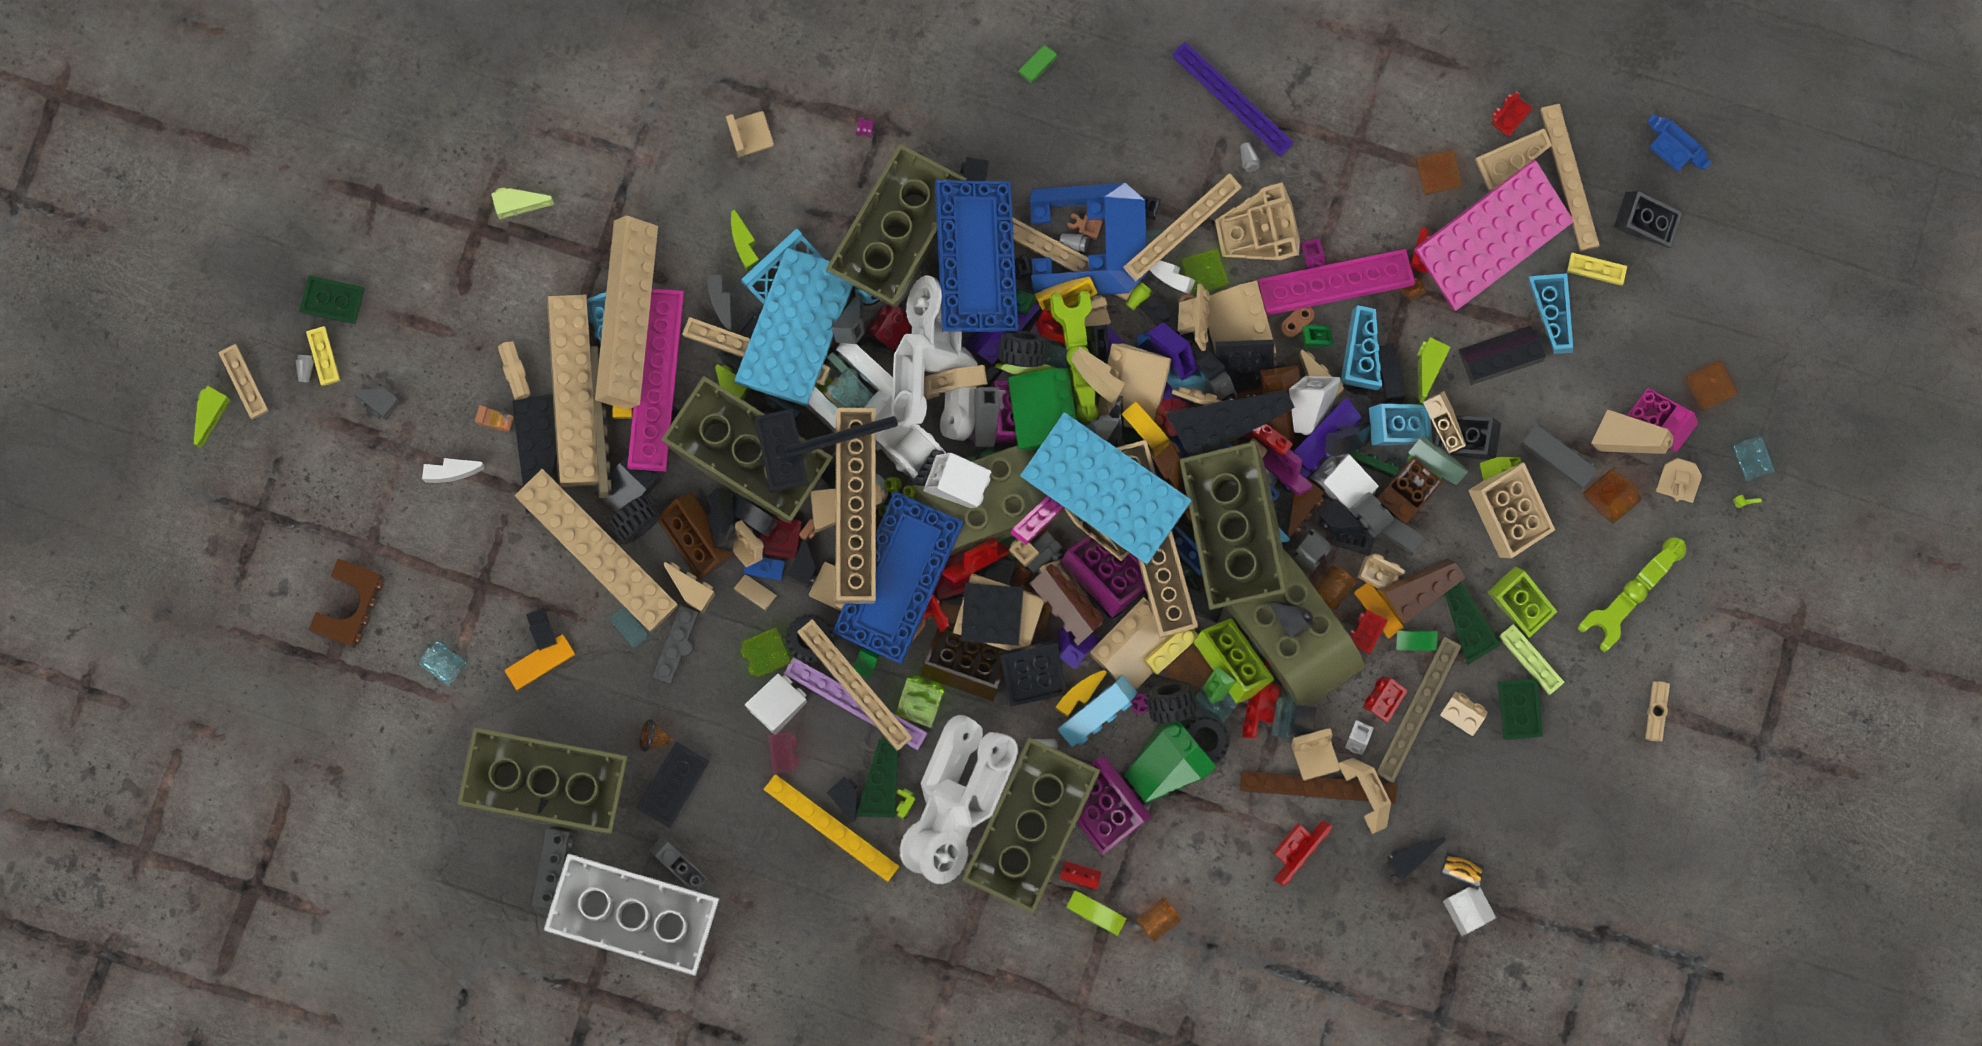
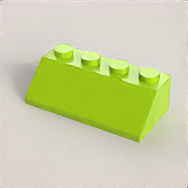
M1231 618L1202 630L1196 638L1194 644L1214 671L1215 668L1219 667L1236 681L1229 691L1236 704L1251 698L1274 680Z

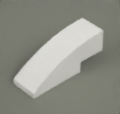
M1158 261L1149 269L1164 283L1181 292L1191 294L1195 280L1179 275L1180 267Z
M444 458L443 466L424 464L422 479L428 483L455 481L484 470L485 465L478 461Z

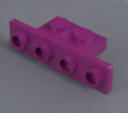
M1267 447L1268 451L1262 458L1267 470L1298 496L1312 488V484L1300 475L1302 460L1299 456L1295 455L1291 450H1288L1283 456L1272 447Z

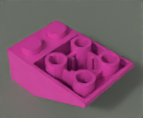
M1649 388L1646 389L1627 415L1668 429L1673 435V444L1669 449L1676 453L1699 423L1694 412Z

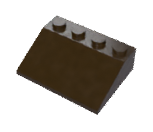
M949 622V626L943 632L938 627L924 661L921 677L994 701L1004 674L999 652L1007 650L982 642L961 641V635L953 633L955 627L953 623Z

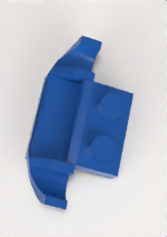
M1656 114L1649 118V126L1659 135L1649 148L1675 171L1678 172L1687 161L1702 170H1705L1712 163L1708 160L1703 146L1678 127L1674 121L1657 117Z

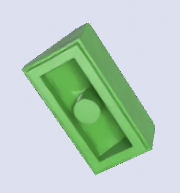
M1043 45L1018 72L1032 84L1057 59L1058 55Z
M1217 667L1203 686V689L1209 701L1215 703L1222 701L1236 681Z

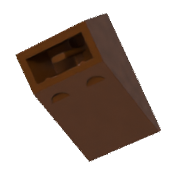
M1413 457L1377 499L1393 517L1407 525L1441 485L1443 480Z

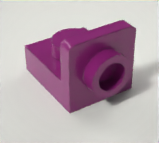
M1319 238L1301 242L1306 269L1325 266V255Z

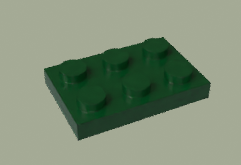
M308 275L299 312L356 325L365 288Z
M1537 679L1498 682L1503 740L1543 737Z

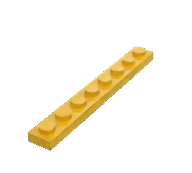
M776 774L763 789L885 881L889 882L900 866Z

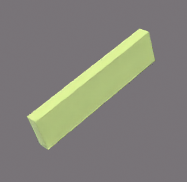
M1514 624L1499 636L1500 640L1534 679H1537V682L1548 695H1551L1565 683Z

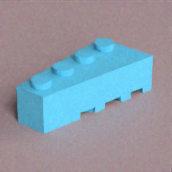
M1567 274L1530 276L1529 285L1553 354L1573 353Z
M1357 305L1352 310L1341 382L1343 384L1378 390L1382 387L1376 309Z
M1122 675L1112 686H1108L1098 697L1091 700L1085 708L1080 709L1057 730L1071 747L1076 744L1081 746L1088 740L1087 735L1091 732L1096 734L1103 728L1101 726L1102 723L1105 721L1110 723L1117 717L1116 712L1120 709L1125 711L1132 705L1130 701L1138 692L1126 677Z

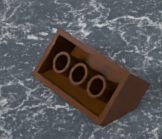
M1299 366L1260 370L1262 393L1285 389L1290 397L1289 389L1300 381ZM1291 410L1266 423L1293 444L1292 446L1306 439V436L1302 435V433L1294 432Z
M692 492L676 498L660 514L658 522L698 580H702L724 565L734 555L732 550L715 548L707 514Z

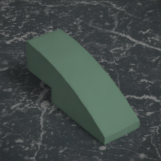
M1424 435L1408 452L1428 469L1455 485L1469 471L1441 446L1437 447Z

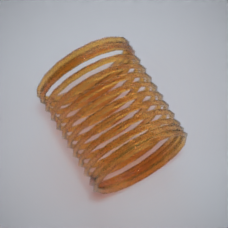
M1332 565L1315 589L1321 598H1324L1323 600L1329 608L1337 610L1350 590L1355 586L1356 581L1348 573Z
M1163 897L1158 900V903L1155 902L1153 907L1150 906L1148 911L1143 912V915L1141 914L1136 918L1139 925L1153 942L1159 940L1161 935L1164 936L1166 931L1169 932L1171 927L1174 928L1176 923L1181 922L1179 915Z

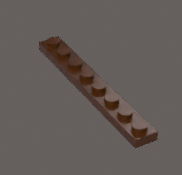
M1241 772L1240 791L1369 802L1360 781L1319 777L1304 781L1302 776ZM1382 783L1391 804H1396L1397 784Z

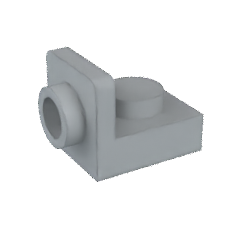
M1356 720L1345 748L1353 753L1363 755L1374 727Z

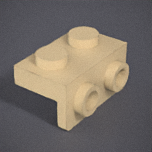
M740 520L735 523V538L732 551L745 567H749L762 560L764 545L761 539L755 537L750 526H746Z
M1372 554L1364 558L1357 578L1376 588H1380L1398 580L1399 576L1404 575L1405 570L1401 569L1397 563L1384 560L1382 555Z
M1454 692L1440 716L1474 736L1488 712L1482 705L1470 701L1465 694Z

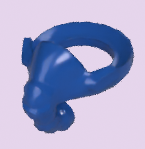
M1148 332L1138 334L1137 345L1139 349L1155 353L1150 348Z

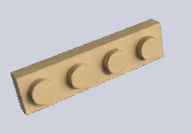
M234 344L218 352L250 418L253 420L269 412L238 346Z

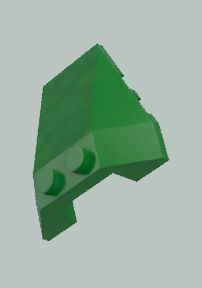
M1181 721L1174 723H1160L1124 776L1147 804L1168 795V792L1178 788L1182 789L1185 785L1194 781L1199 782L1217 767L1185 729Z

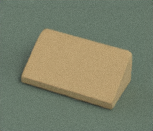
M746 574L734 587L736 592L765 611L768 610L777 597L776 594Z

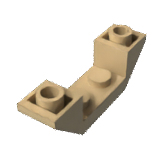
M985 366L955 368L924 376L923 396L927 400L939 397L940 393L951 390L986 385Z
M1353 757L1338 763L1346 781L1358 777L1374 809L1373 812L1364 816L1372 834L1387 828L1391 802L1375 769Z

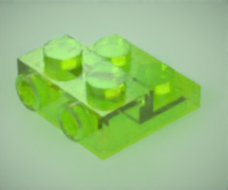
M777 627L741 642L742 648H740V652L743 658H747L750 665L747 668L751 677L755 676L756 679H759L791 664Z
M919 675L909 676L895 715L931 728L945 689L941 688L942 684L931 681V683L923 681L924 678Z

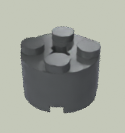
M1368 492L1349 509V512L1357 518L1356 520L1361 524L1362 528H1368V533L1375 538L1392 523L1394 518L1381 505L1382 503L1373 494Z
M1312 528L1308 531L1310 534L1307 537L1303 536L1291 551L1293 555H1289L1305 573L1307 571H1314L1320 564L1319 558L1326 556L1332 549L1329 546L1330 542Z

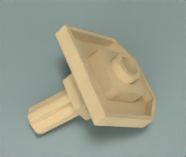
M1675 458L1665 463L1656 492L1672 496L1676 502L1685 500L1693 503L1702 478L1696 463L1680 458Z

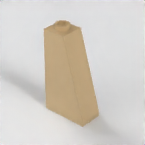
M1607 409L1592 440V445L1597 451L1666 454L1668 448L1673 444V435L1668 429Z
M875 484V508L882 505V500H885L884 489H880V484ZM836 489L811 491L810 498L814 532H819L836 525Z

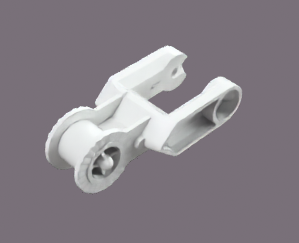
M932 276L921 277L910 290L906 312L909 323L912 326V334H905L894 354L892 416L897 418L898 426L905 428L921 424L925 418L927 404L923 396L924 371L936 374L955 368L977 366V362L971 353L961 346L962 332H942V290L939 281ZM976 387L959 388L945 392V408L940 420V430L943 436L957 441H964L971 435L975 424L974 389Z
M840 343L836 350L844 358L846 364L850 368L852 367L860 377L878 391L862 408H875V421L891 417L893 377L857 344ZM814 387L806 407L835 433L837 407ZM918 424L911 425L909 428L897 426L875 433V449L877 451L881 449L894 462L896 469L904 472L911 480H914L918 475L920 468L932 450L944 451L939 443L935 441L933 435L925 432Z
M965 715L954 716L943 729L921 781L927 805L920 821L913 824L904 834L900 846V857L905 867L915 873H923L926 879L936 884H944L954 880L964 869L968 856L966 840L972 827L993 815L1018 753L1017 744L1010 736L990 732L982 738L981 726ZM968 733V737L964 740V734ZM997 747V751L993 754V748ZM978 748V761L967 787L958 784L970 754Z

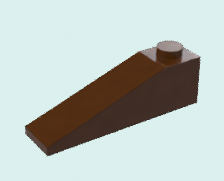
M1166 440L1149 450L1150 455L1167 484L1187 497L1180 458L1178 456L1180 450L1175 442L1171 444L1169 440ZM1188 506L1184 513L1186 514L1188 519H1191L1190 509Z

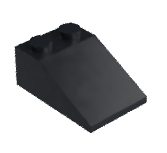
M1639 191L1625 192L1614 228L1629 235L1671 248L1683 212Z
M1455 415L1466 446L1449 454L1483 460L1496 458L1501 423L1493 417ZM1437 432L1435 445L1437 447L1441 446L1447 451Z
M629 454L608 476L607 480H611V491H608L607 498H599V489L595 492V495L614 514L633 499L647 496L662 481L660 475L655 471L628 469Z

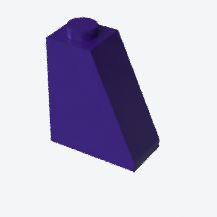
M1164 323L1148 332L1152 347L1159 355L1171 358L1170 368L1182 381L1197 371L1190 343Z
M1062 626L1058 632L1060 659L1074 669H1077L1089 656L1090 651L1097 645L1100 638L1091 633L1077 646L1074 642L1076 637L1071 631L1067 632Z

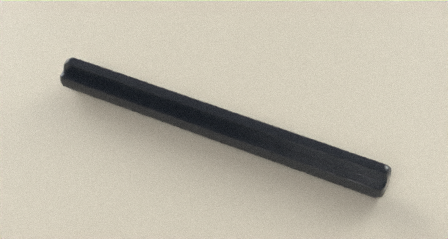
M891 416L786 446L785 452L787 457L796 456L897 427L898 421L895 416Z

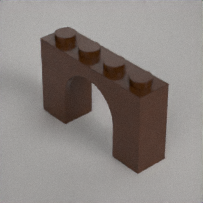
M337 559L331 577L358 590L360 595L359 608L353 616L343 620L334 619L316 612L309 630L312 633L355 648L362 640L363 634L361 632L363 627H366L369 623L370 616L368 615L370 610L375 608L377 593L382 590L385 581L383 580L384 577L379 573Z

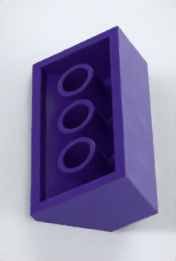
M1034 303L1028 315L1017 314L1018 331H1025L1040 313V306L1037 303ZM974 332L963 347L991 368L1000 362L998 358L1000 336L1005 332Z
M1345 398L1293 452L1302 460V466L1309 472L1312 471L1314 473L1321 466L1319 462L1324 457L1328 459L1331 456L1325 452L1327 433L1338 432V428L1360 424L1361 416L1350 400Z

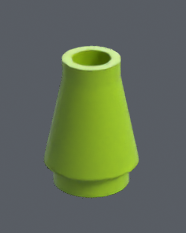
M1139 282L1132 290L1125 304L1132 310H1135L1141 302L1150 297L1149 294L1152 290L1142 282Z

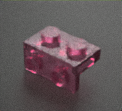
M791 731L784 734L768 735L772 774L796 772V767H799L798 755H794L793 749L797 747L796 736H792Z

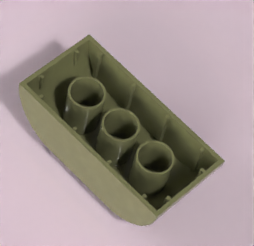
M899 144L827 266L826 272L893 307H897L911 289L938 242L935 181H966V178Z
M703 376L661 439L662 442L692 466L760 509L782 521L791 523L833 457L821 449L803 453L802 456L809 485L771 493L754 418L765 414ZM798 435L799 442L807 441Z
M1251 442L1180 459L1186 494L1192 500L1189 509L1209 609L1213 610L1287 593L1288 574L1271 488L1257 444Z
M1018 446L972 461V463L991 471L989 476L990 482L984 489V498L978 507L969 508L923 491L925 486H912L915 489L914 500L965 522L950 556L962 551L965 553L991 538L999 541L1013 537L1011 534L1013 528L1048 496L1020 476L1038 449L1018 450ZM1063 509L1048 524L1068 518L1069 515Z
M1283 550L1288 574V592L1226 606L1225 608L1249 641H1252L1261 652L1263 660L1269 663V668L1295 704L1312 707L1363 671L1365 664L1344 627L1299 566ZM1273 602H1283L1303 607L1311 612L1315 625L1299 636L1289 638L1270 604Z
M473 728L457 805L509 818L610 835L613 830L628 757ZM535 788H536V789H540V790H544V791H547V792H550V793H548V794L536 793ZM541 799L549 800L540 814L537 813Z
M1029 737L962 880L1034 914L1086 805L1100 770Z

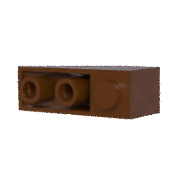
M1310 482L1312 484L1310 490L1300 496L1296 493L1293 496L1287 531L1289 538H1295L1301 531L1299 526L1302 522L1307 523L1313 515L1311 513L1314 507L1318 508L1324 501L1322 497L1324 491L1312 482Z

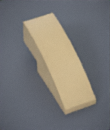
M1079 347L1071 357L1073 364L1087 383L1102 397L1112 403L1120 394L1125 383L1109 373L1112 367Z

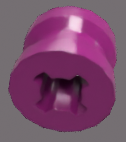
M859 117L856 136L866 135L871 138L874 119L864 120V118Z
M1135 695L1131 701V709L1136 714H1145L1148 712L1146 695Z

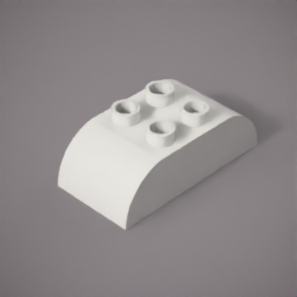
M568 854L544 930L665 968L696 975L719 899Z

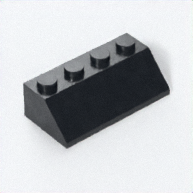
M1531 326L1458 350L1471 385L1543 362L1546 357L1540 339Z

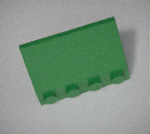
M1069 368L1047 369L1008 377L1018 450L1039 449L1064 412L1076 420Z

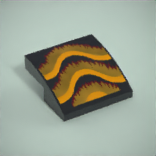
M1447 852L1441 876L1478 890L1484 866Z

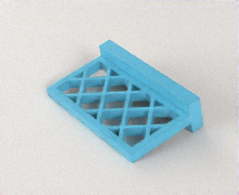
M795 229L741 279L743 285L763 305L769 293L767 292L768 281H774V279H768V271L771 268H779V266L774 265L777 262L780 265L786 248L796 250V245L802 241L807 246L806 254L824 259L802 236L798 229ZM757 281H765V292H757L752 285Z

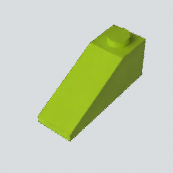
M208 385L206 389L201 390L198 396L199 400L197 401L194 444L200 449L231 401L227 396Z

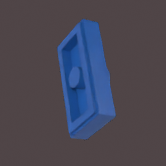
M762 557L761 561L749 567H744L743 574L781 581L785 561Z

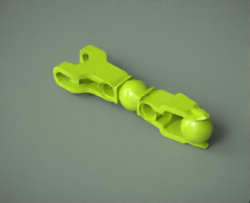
M1087 290L1081 291L1078 295V306L1068 308L1064 305L1060 294H1052L1050 298L1051 314L1063 326L1066 349L1068 350L1066 359L1071 366L1069 370L1073 400L1076 407V419L1081 424L1088 425L1089 421L1097 420L1099 414L1098 408L1095 405V390L1076 369L1071 357L1079 347L1089 352L1086 348L1085 319L1092 309L1090 295Z
M1675 537L1667 539L1662 545V552L1654 557L1634 580L1626 583L1623 592L1620 593L1609 607L1603 611L1595 610L1590 612L1579 624L1578 630L1586 632L1592 626L1603 628L1605 638L1600 644V649L1603 652L1609 650L1620 638V624L1638 603L1646 599L1648 592L1668 572L1672 564L1684 558L1687 550L1684 541Z

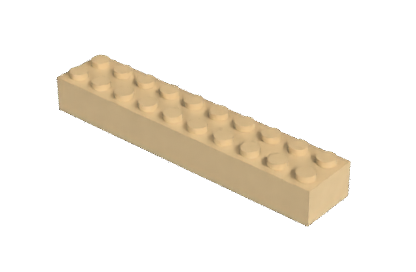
M627 215L615 220L613 225L595 395L596 401L626 410L640 405L658 232L657 225Z
M586 295L548 296L547 312L559 486H596L599 482L587 297Z
M836 408V432L875 421V408ZM875 433L836 444L835 603L874 604L876 600Z
M1147 440L1117 447L1118 450L1156 475ZM1171 531L1148 565L1137 558L1159 638L1198 627Z
M543 469L514 495L650 633L659 627L679 607Z

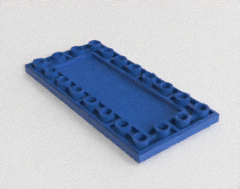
M936 180L939 277L942 290V332H1017L1018 318L1011 182Z
M894 491L875 534V603L844 604L832 633L902 664L965 522Z

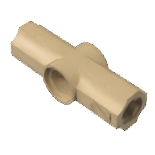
M513 341L502 343L498 346V350L514 399H525L531 394L525 378L526 373L522 361L519 360Z
M1652 682L1645 739L1649 741H1663L1670 686L1666 682ZM1654 707L1661 709V716H1656L1653 713Z

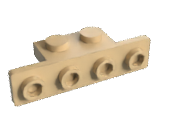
M1198 284L1197 298L1179 302L1178 331L1180 335L1195 331V341L1201 351H1204L1208 342L1207 328H1209L1207 315L1209 314L1208 301L1210 300V295L1202 284Z

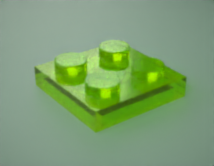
M1218 249L1181 259L1186 277L1195 280L1191 295H1197L1198 284H1202L1204 289L1208 291L1229 285Z

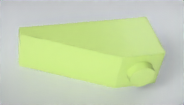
M500 188L495 193H491L499 219L554 205L552 197L510 188Z

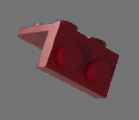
M886 303L879 309L878 316L869 324L865 334L870 338L880 340L893 352H896L905 334H912V326L909 323L906 312L898 306L893 307Z

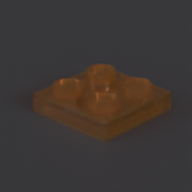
M1453 150L1416 158L1424 196L1462 187Z
M1721 360L1685 377L1702 411L1738 394Z
M1193 644L1163 669L1173 681L1191 683L1194 687V692L1199 690L1213 673L1208 662Z

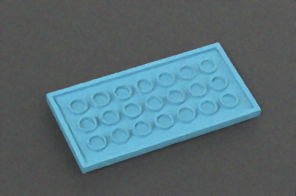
M786 248L735 377V384L803 406L808 405L834 338L831 327L843 313L853 285L826 272L830 261Z
M1065 412L1020 475L1147 565L1192 502L1191 499Z

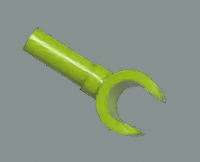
M1743 495L1733 499L1737 508L1762 502L1761 498L1745 500Z

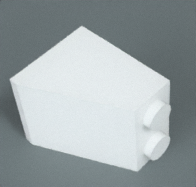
M1305 376L1289 389L1290 399L1295 408L1291 409L1294 432L1310 435L1329 416L1340 384V377Z
M953 453L936 455L923 491L969 508L978 507L983 501L984 489L990 482L989 476L991 471Z
M1349 454L1336 457L1331 455L1309 477L1333 501L1336 499L1348 512L1365 494L1370 492L1374 495L1375 490L1379 487Z
M777 674L745 704L746 708L775 736L807 703L805 699L807 695L799 687L794 689L791 686L792 681L785 674L783 676Z
M1469 887L1443 901L1461 936L1496 919L1480 887L1478 890Z

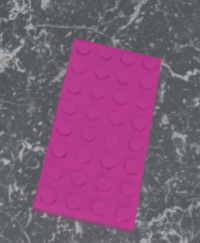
M1531 160L1414 250L1451 308L1457 311L1572 224L1573 219L1537 161Z

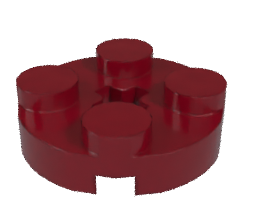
M1181 398L1164 399L1156 410L1154 422L1166 435L1178 436L1165 412L1182 410L1183 408H1188L1189 405Z

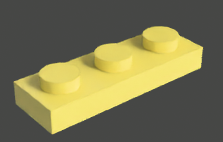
M1571 253L1567 268L1568 273L1621 286L1624 283L1627 270L1625 265L1576 253Z
M323 326L306 331L321 386L339 382L340 377L326 327Z
M1192 629L1170 635L1143 660L1158 675L1196 640L1198 634Z

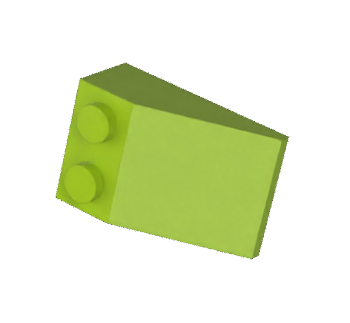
M1431 337L1428 342H1423L1417 354L1420 357L1418 360V404H1423L1451 348Z
M1516 566L1488 591V594L1529 638L1557 613V610L1527 573Z

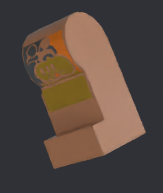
M479 405L475 423L479 426L510 432L514 417Z

